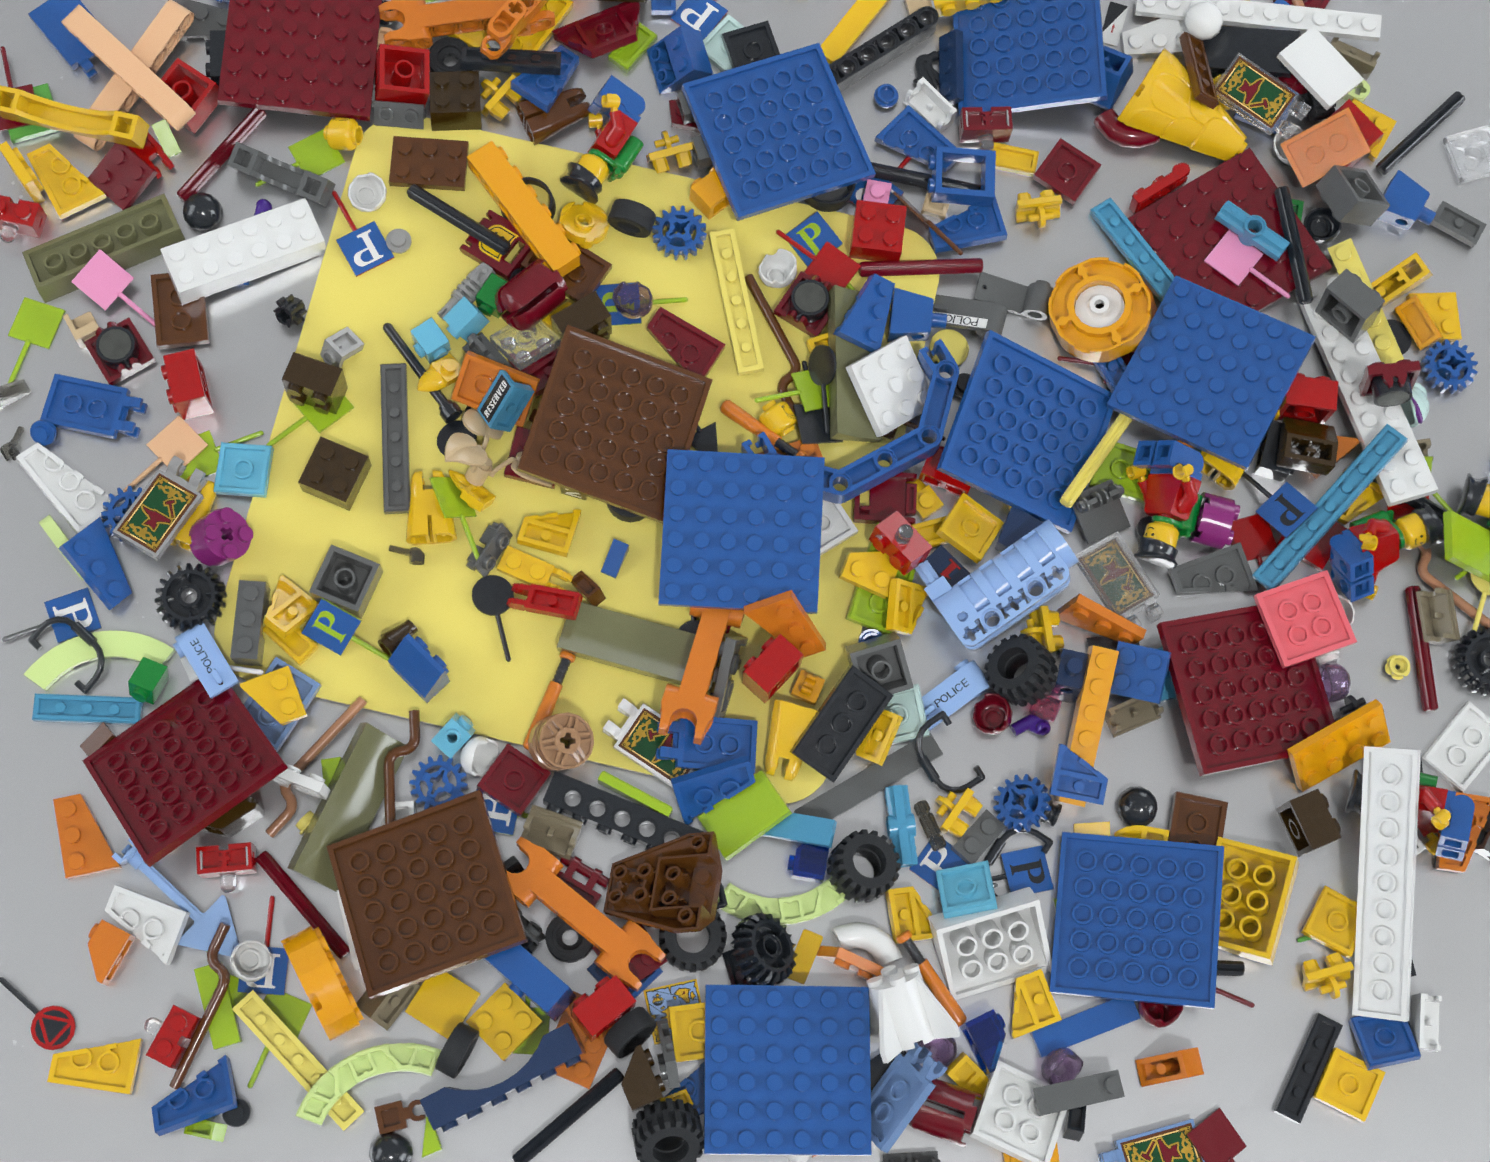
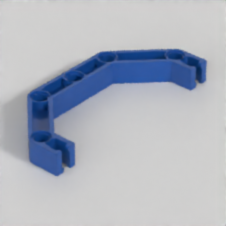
M941 339L934 343L933 350L930 351L932 356L937 355L940 362L938 364H935L928 356L927 352L930 350L927 346L920 349L917 356L920 367L930 381L918 428L839 470L824 466V501L835 504L845 503L937 453L942 441L959 376L958 364ZM946 372L951 377L943 378L940 373ZM765 432L758 434L757 443H755L756 448L762 447L765 454L781 455L776 452ZM930 437L934 440V443H926L922 438ZM750 439L742 443L741 453L754 454L750 448V445H752ZM885 460L890 466L882 467L878 464V461ZM835 484H842L846 489L838 491L833 486Z

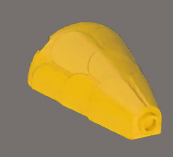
M1165 48L1160 52L1138 89L1117 118V120L1127 126L1151 133L1162 139L1187 146L1193 151L1224 161L1231 159L1235 154L1242 153L1248 145L1245 142L1246 135L1221 104L1211 109L1194 99L1187 69Z

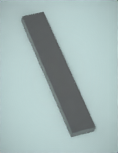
M406 363L380 364L384 514L409 513L410 506Z
M932 735L922 738V751L924 755H927L930 762L943 755ZM915 740L888 755L883 766L878 764L869 766L794 810V813L833 820L883 791L885 787L895 784L922 768L917 761L919 758L915 750Z

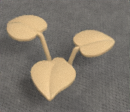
M477 409L467 410L462 420L464 426L471 433L484 436L482 446L477 445L473 437L464 433L452 434L446 443L445 462H458L470 465L465 473V478L474 486H482L488 476L494 477L498 471L512 463V470L520 477L545 486H552V483L516 471L522 452H518L516 458L510 457L493 469L492 461L488 458L485 450L489 437L499 440L504 431L490 429Z

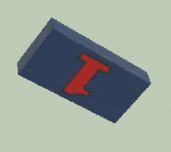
M942 545L926 558L938 576H944L951 587L971 574Z

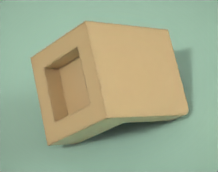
M87 312L71 320L68 314L63 315L76 342L81 349L85 348L84 342L96 336L95 332L99 328L92 313Z

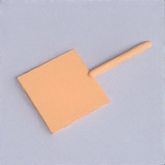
M177 416L146 444L158 459L128 486L134 488L161 462L168 467L174 455L184 461L183 465L186 466L208 444L180 416ZM128 486L123 489V492H127Z

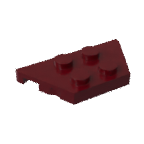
M623 2L552 30L553 38L555 41L592 59L638 41L640 3Z

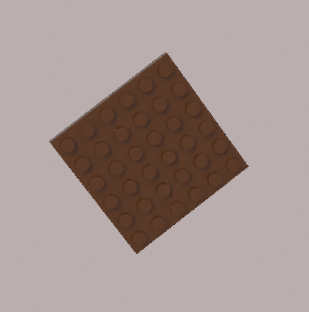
M567 324L516 471L663 524L668 449L690 450L713 379Z
M480 790L326 846L368 998L371 1000L528 942L483 794Z

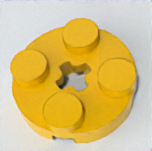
M584 201L583 205H575V202H570L562 208L559 216V223L567 234L565 237L585 249L592 248L594 244L602 242L607 236L609 229L605 211L590 202ZM585 221L588 223V225H583L581 223Z

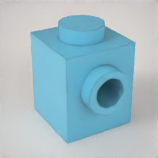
M463 297L443 317L449 325L446 328L448 332L456 339L461 337L468 343L467 338L472 333L477 335L490 322L466 297Z
M432 317L410 331L415 343L413 345L414 350L420 358L425 357L429 363L434 360L437 361L451 350L449 340Z
M455 713L432 738L431 742L451 759L476 730L473 728L474 725L469 718Z

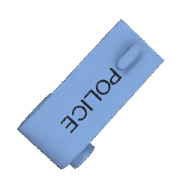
M204 623L202 625L197 624L192 629H188L175 637L177 641L173 644L180 658L186 656L211 699L239 683Z
M965 659L954 667L955 673L922 697L927 720L941 711H945L949 717L969 701L976 699L991 688L988 685V680L985 679V674L974 660L969 662ZM941 719L935 724H933L929 728V731L936 727L938 724H940L943 720Z

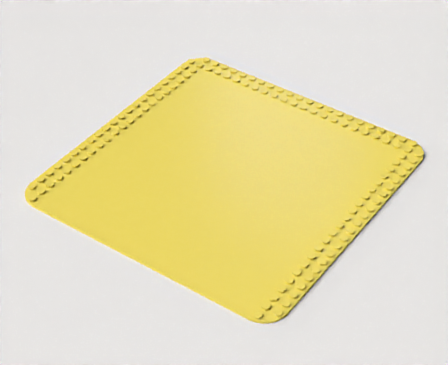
M430 118L424 119V129L376 126L373 124L363 133L362 142L355 149L341 201L357 229L375 221L385 241L390 231L403 229L411 236V247L402 254L393 253L395 258L356 277L336 241L353 232L338 206L295 353L324 362L320 353L325 339L348 326L364 343L363 350L346 359L341 367L348 387L345 397L354 408L321 433L307 420L272 446L274 453L267 497H252L246 522L253 530V538L247 552L233 561L225 589L227 598L222 599L226 603V608L220 607L219 609L222 617H217L214 640L229 665L260 669L265 673L274 658L278 657L322 685L315 695L316 698L351 705L361 696L367 702L363 709L409 719V711L419 710L420 722L443 727L455 713H458L460 716L464 715L471 720L474 725L473 728L476 730L474 732L475 735L523 746L525 737L548 685L553 680L561 662V652H558L557 644L566 619L509 608L500 615L511 661L507 662L495 616L481 613L472 601L473 587L483 576L477 570L473 571L466 566L468 563L467 558L472 553V549L460 518H454L457 540L451 543L412 545L406 542L409 513L384 514L380 364L406 363L410 493L411 480L415 471H423L424 489H433L429 479L433 477V470H441L445 477H450L449 470L465 475L470 465L458 462H445V456L439 451L437 446L438 434L447 425L440 416V406L429 392L417 390L420 379L383 331V325L385 323L392 324L427 371L431 363L425 357L420 358L414 350L413 345L415 343L410 331L432 317L449 340L451 350L448 352L462 366L466 354L462 347L468 342L461 337L458 339L453 337L446 329L449 325L438 316L437 312L452 298V291L457 289L456 287L461 284L462 280L466 279V276L480 265L464 255L459 249L462 244L470 248L465 242L469 234L410 199L407 194L409 187L389 185L393 136L469 141L468 155L493 141L497 148L501 146L508 156L507 161L511 166H517L523 177L539 179L549 187L556 203V211L553 218L556 224L559 222L561 210L565 205L570 202H575V205H583L585 201L564 187L560 182V178L568 173V163H577L583 153L539 143L534 146L531 141L483 130L432 131ZM468 164L465 191L424 189L478 223L483 217L490 220L486 216L488 210H492L502 216L501 209L469 169ZM631 165L622 178L615 179L612 182H608L610 176L608 174L602 184V191L597 195L598 202L595 204L605 211L607 222L614 201L617 199H629L649 207L654 211L656 217L663 218V210L671 213V206H674L676 211H680L681 206H685V212L694 209V217L701 215V223H706V231L704 232L707 233L706 240L703 241V249L696 248V256L688 253V259L684 260L683 256L679 255L676 261L674 260V254H670L666 258L664 249L661 251L657 250L658 243H653V235L655 234L652 231L648 237L638 238L619 232L609 224L605 239L588 249L612 264L611 271L600 285L639 282L640 301L687 297L688 301L640 306L642 324L612 326V334L608 340L678 366L647 331L648 324L658 309L662 307L724 343L725 349L707 375V378L713 380L698 425L703 429L716 422L718 452L741 453L742 443L749 439L752 442L750 448L754 454L764 452L762 447L756 448L755 446L757 436L722 414L720 406L724 401L730 400L759 421L760 414L764 412L761 407L770 401L756 403L754 401L755 398L778 394V383L790 371L791 366L746 284L764 371L738 376L709 232L734 228L744 277L753 274L774 313L775 308L794 280L784 288L767 287L759 278V265L762 263L765 255H774L778 249L792 252L797 262V275L795 279L801 271L804 272L807 269L805 263L790 244L776 234V230L787 234L818 211L842 241L843 245L838 249L849 256L854 215L836 211L822 212L812 208L810 205L796 202L740 221L736 220L731 206L728 205L709 220L689 200L690 187L696 179L666 172L657 174L653 169ZM371 172L383 180L387 189L386 201L376 211L361 212L352 206L348 197V187L356 176ZM531 185L537 194L536 199L539 203H544L549 208L550 195L543 188ZM585 221L581 223L583 225H588V223ZM665 226L663 229V236H665L666 232L668 231L667 226ZM904 228L900 261L937 259L932 247L923 237L908 228ZM695 230L693 231V234L691 235V236H692V240H694L695 237H696V231H695ZM518 243L505 258V261L510 264L522 250ZM851 258L858 264H860L861 262H873L870 260ZM858 270L850 283L856 291H860L868 277H861ZM939 274L881 276L895 283L894 288L930 297L935 301ZM565 296V297H566L565 299H568V300H567L566 302H564L563 304H565V303H567V302H569V301H570L572 304L575 303L573 300H571L570 298H568L567 296ZM891 304L881 347L890 343L887 342ZM507 310L501 314L499 319L493 315L490 317L485 315L490 322L477 334L479 335L482 332L507 361L508 358L516 356V359L530 357L531 353L548 352L551 349L559 348V343L555 339L553 332L540 323L527 331H519L509 326L502 318V315ZM775 315L801 365L800 372L804 371L802 362L806 361L808 365L810 357L806 341L812 337ZM828 323L820 335L828 333ZM910 341L916 358L919 350L924 348L925 341ZM794 381L788 385V392L797 390ZM456 382L441 389V392L447 400L457 403L460 407L462 414L455 421H462L467 405L451 399ZM285 389L269 442L304 417L299 409L289 400ZM542 395L538 398L534 397L523 428L531 429L533 422L529 421V417L533 409H538ZM799 395L791 396L794 404H802ZM775 399L776 403L781 402V399ZM797 421L794 425L795 429L782 437V440L788 444L801 440ZM903 424L899 426L893 440L882 436V441L843 440L840 443L818 444L822 457H825L824 466L839 470L905 435L907 426ZM514 425L511 432L504 431L499 440L489 437L485 451L488 458L492 461L493 469L508 459L517 425ZM477 435V445L482 446L484 436ZM320 437L362 453L370 459L372 466L350 511L303 492L298 483ZM690 447V450L698 451L694 447ZM885 460L878 461V464L882 467L890 466ZM506 467L498 471L494 477H487L482 486L494 494L496 498L483 511L475 510L476 517L465 518L477 546L482 548L486 546L479 540L488 525H492L493 522L503 523L513 535L508 546L554 565L555 568L561 569L573 577L582 570L601 588L606 597L597 607L679 629L684 623L691 621V616L689 615L690 607L658 605L663 524L647 518L631 523L621 521L612 515L607 504L590 497H587L585 501L561 494V487L555 485V489H550L504 477ZM835 484L833 486L838 491L846 489L842 484ZM870 489L860 494V506H869ZM854 498L841 504L852 522ZM574 509L581 510V517L567 558L517 544V537L524 517L533 515L544 516L547 513L557 512L559 515L573 513ZM853 523L858 533L820 556L817 614H808V616L826 642V650L804 657L798 670L765 704L742 684V672L744 670L743 666L752 656L757 658L760 655L761 647L770 637L776 638L746 615H744L740 629L731 626L729 633H725L723 641L726 640V637L734 636L748 638L746 647L741 646L738 653L742 661L739 670L731 677V680H734V688L726 715L722 718L758 721L755 774L761 770L765 773V757L768 748L774 700H783L818 711L850 665L845 647L858 643L862 626L846 620L856 586L838 577L847 554L867 552L870 543L869 538L875 524ZM613 539L629 545V551L616 579L601 573ZM331 544L380 564L383 574L361 619L362 621L353 635L385 653L378 644L381 634L397 627L408 619L418 629L413 638L420 637L428 646L427 649L430 651V655L432 657L438 655L445 662L446 668L449 671L447 675L450 682L426 703L390 667L387 660L352 640L349 641L341 656L312 640L319 648L299 666L264 632L263 639L265 644L262 666L235 665L230 658L239 580L266 582L271 589L270 606L281 575H284L312 597L309 591ZM505 548L497 559L495 567L487 576H500L506 579L511 586L514 583L526 584L497 571V566L506 550ZM554 576L549 581V583L561 586L564 590L578 592L570 582H564ZM514 592V598L523 600L527 599V596L519 595ZM583 597L582 603L589 604ZM309 619L298 628L303 631ZM576 657L575 661L570 663L563 679V687L552 715L572 713L579 715L588 722L593 732L594 746L591 755L586 761L654 776L615 750L613 747L617 741L603 733V727L608 720L616 724L620 729L629 718L617 711L618 705L623 698L632 703L637 709H640L644 703L660 714L661 701L667 683L679 687L680 685ZM720 657L717 667H720L722 657ZM801 670L825 679L815 706L791 696ZM233 671L235 675L246 681L261 676ZM715 682L712 683L710 693H714ZM564 737L560 738V743L568 745V740H565ZM779 757V764L774 776L768 774L766 776L786 804L795 803L809 797L824 783L826 778L804 762H802L797 776L792 781L784 780L785 768L788 765L789 759Z

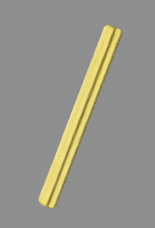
M1121 413L1118 415L1060 499L1062 505L1066 508H1071L1127 429L1133 420L1132 418Z

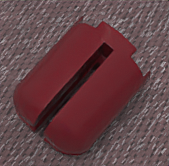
M537 259L500 287L495 294V305L498 312L502 313L507 310L502 315V318L509 326L516 330L527 331L532 329L568 300L565 299V291L568 287L563 277L557 270L552 272L542 263L545 260Z
M934 1079L932 1082L936 1087L925 1102L964 1115V1118L922 1105L909 1125L913 1129L966 1147V1143L962 1142L965 1133L970 1134L977 1114V1106H974L976 1097L982 1098V1094Z

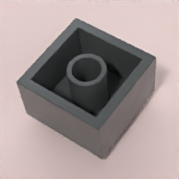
M1334 165L1316 184L1321 199L1328 204L1332 210V216L1340 223L1372 226L1390 207V204L1365 169Z
M1345 269L1326 287L1315 312L1354 343L1373 325L1385 300L1376 290H1372L1363 283L1358 275Z
M331 544L309 593L318 602L324 598L355 617L362 619L383 574V570L380 564Z
M895 632L845 647L849 664L859 669L891 694L914 688L901 639Z

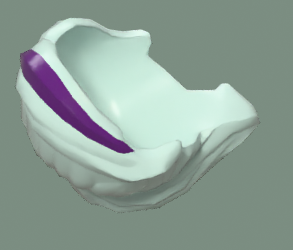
M1415 383L1412 389L1413 397L1409 401L1400 404L1411 428L1422 424L1429 412L1427 391L1419 383Z

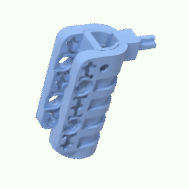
M1048 519L952 587L944 576H938L928 560L920 563L915 570L927 586L924 590L962 644L969 650H978L1065 590L1070 584L1069 568L1079 561L1060 532ZM1056 572L1059 575L1062 574L1063 579L1054 578L1053 574ZM1044 579H1047V582L1052 585L1051 588L1048 589ZM1035 586L1043 588V592L1039 596L1031 595L1030 590ZM1023 594H1025L1029 602L1028 604H1026L1025 599L1021 598ZM1014 602L1019 605V610L1016 611L1014 608H1011L1010 604ZM1001 609H1004V612L1009 615L1007 619L1004 618L1000 611ZM992 616H997L1000 618L999 623L994 627L988 626V619ZM982 624L987 633L983 634L978 625ZM969 632L975 634L976 639L974 641L969 639L967 635Z

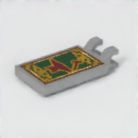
M175 455L169 462L166 472L157 470L112 531L116 537L159 561L204 499L199 491L208 482V479L205 478L206 474L197 468L192 473L189 482L179 477L186 470V466L183 465L184 461Z

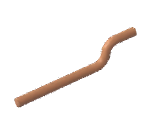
M1419 546L1418 548L1421 551V557L1417 564L1419 577L1432 589L1443 588L1449 590L1450 588L1428 572V564L1432 557L1431 548L1424 549L1422 546ZM1452 591L1455 606L1475 620L1477 609ZM1482 613L1479 624L1488 629L1490 628V619Z
M359 696L293 766L302 772L357 715L367 702ZM291 783L288 788L280 786L281 795L286 801V808L265 830L272 838L296 813L297 799L291 791Z

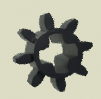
M290 294L288 297H281L276 301L278 307L273 312H275L279 323L290 328L294 324L298 326L304 321L302 316L307 310L302 300Z

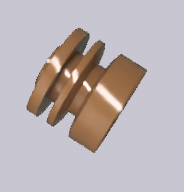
M560 713L548 716L538 721L532 728L528 739L529 753L534 762L543 769L560 771L576 768L585 763L592 753L594 746L593 732L588 722L579 715ZM564 737L565 740H568V745L560 743V738Z

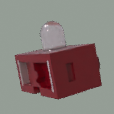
M1011 106L991 107L990 111L983 112L982 107H962L958 119L960 143H979L980 150L993 151L994 142H1009L1013 130Z

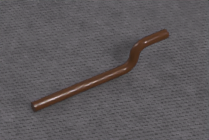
M749 274L745 277V282L791 366L790 371L780 379L777 387L778 393L788 392V385L793 382L791 373L800 372L801 365L753 274ZM791 396L780 398L781 401H784L789 405L790 409L795 415L793 405L795 404Z
M419 710L409 711V742L406 745L390 750L384 759L385 824L396 821L395 760L398 757L414 752L420 742Z
M220 922L207 951V962L209 967L217 973L219 982L169 1084L174 1089L181 1087L230 983V974L227 967L218 959V952L231 927L224 922Z

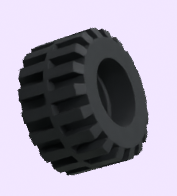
M1014 634L1010 635L1008 640L1006 638L1000 640L1001 644L999 646L995 645L992 648L994 650L993 653H989L987 656L989 662L985 663L984 669L987 671L985 679L988 680V685L1012 705L1017 706L1019 704L1021 707L1027 706L1028 702L1031 705L1036 704L1038 698L1042 700L1046 697L1044 694L1052 690V682H1056L1057 677L1054 673L1058 672V668L1055 665V658L1032 636L1028 637L1026 634H1020L1019 637ZM1028 662L1025 671L1014 678L1018 668Z
M862 829L859 833L856 830L846 836L832 850V855L827 861V864L831 865L827 868V875H832V878L829 880L831 885L836 884L838 888L835 891L838 894L843 892L845 899L851 900L854 898L855 903H861L863 900L865 903H869L881 897L898 879L899 874L897 872L901 869V863H897V860L900 856L899 853H894V844L891 843L889 845L886 842L888 838L885 835L879 837L878 832L874 830L869 834L867 829ZM854 855L862 856L871 863L874 870V878L865 877L857 871L853 862Z
M716 911L715 920L706 926L709 934L708 943L703 950L696 953L684 951L678 945L677 933L661 929L659 930V946L666 954L665 958L673 967L676 966L681 971H703L711 965L713 966L721 957L727 939L726 925L724 920L722 921L720 918V914Z
M666 1098L665 1101L660 1102L659 1099L654 1101L652 1105L647 1104L644 1106V1111H639L636 1114V1119H633V1128L631 1129L636 1157L640 1162H697L696 1158L702 1156L705 1139L700 1116L696 1108L693 1109L690 1103L684 1104L681 1099L672 1101V1098Z

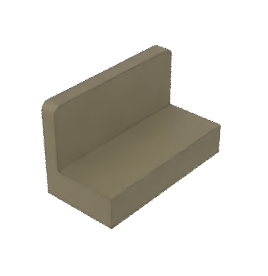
M416 983L373 1000L368 998L367 991H365L357 1001V1005L360 1011L388 1031L421 986Z

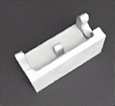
M922 77L917 82V86L913 91L911 89L908 90L903 105L905 107L909 105L937 131L942 133L954 123L957 109Z
M1419 993L1411 997V1031L1419 1051H1441V1045H1439L1440 1002H1442V996L1440 995L1428 996V994Z

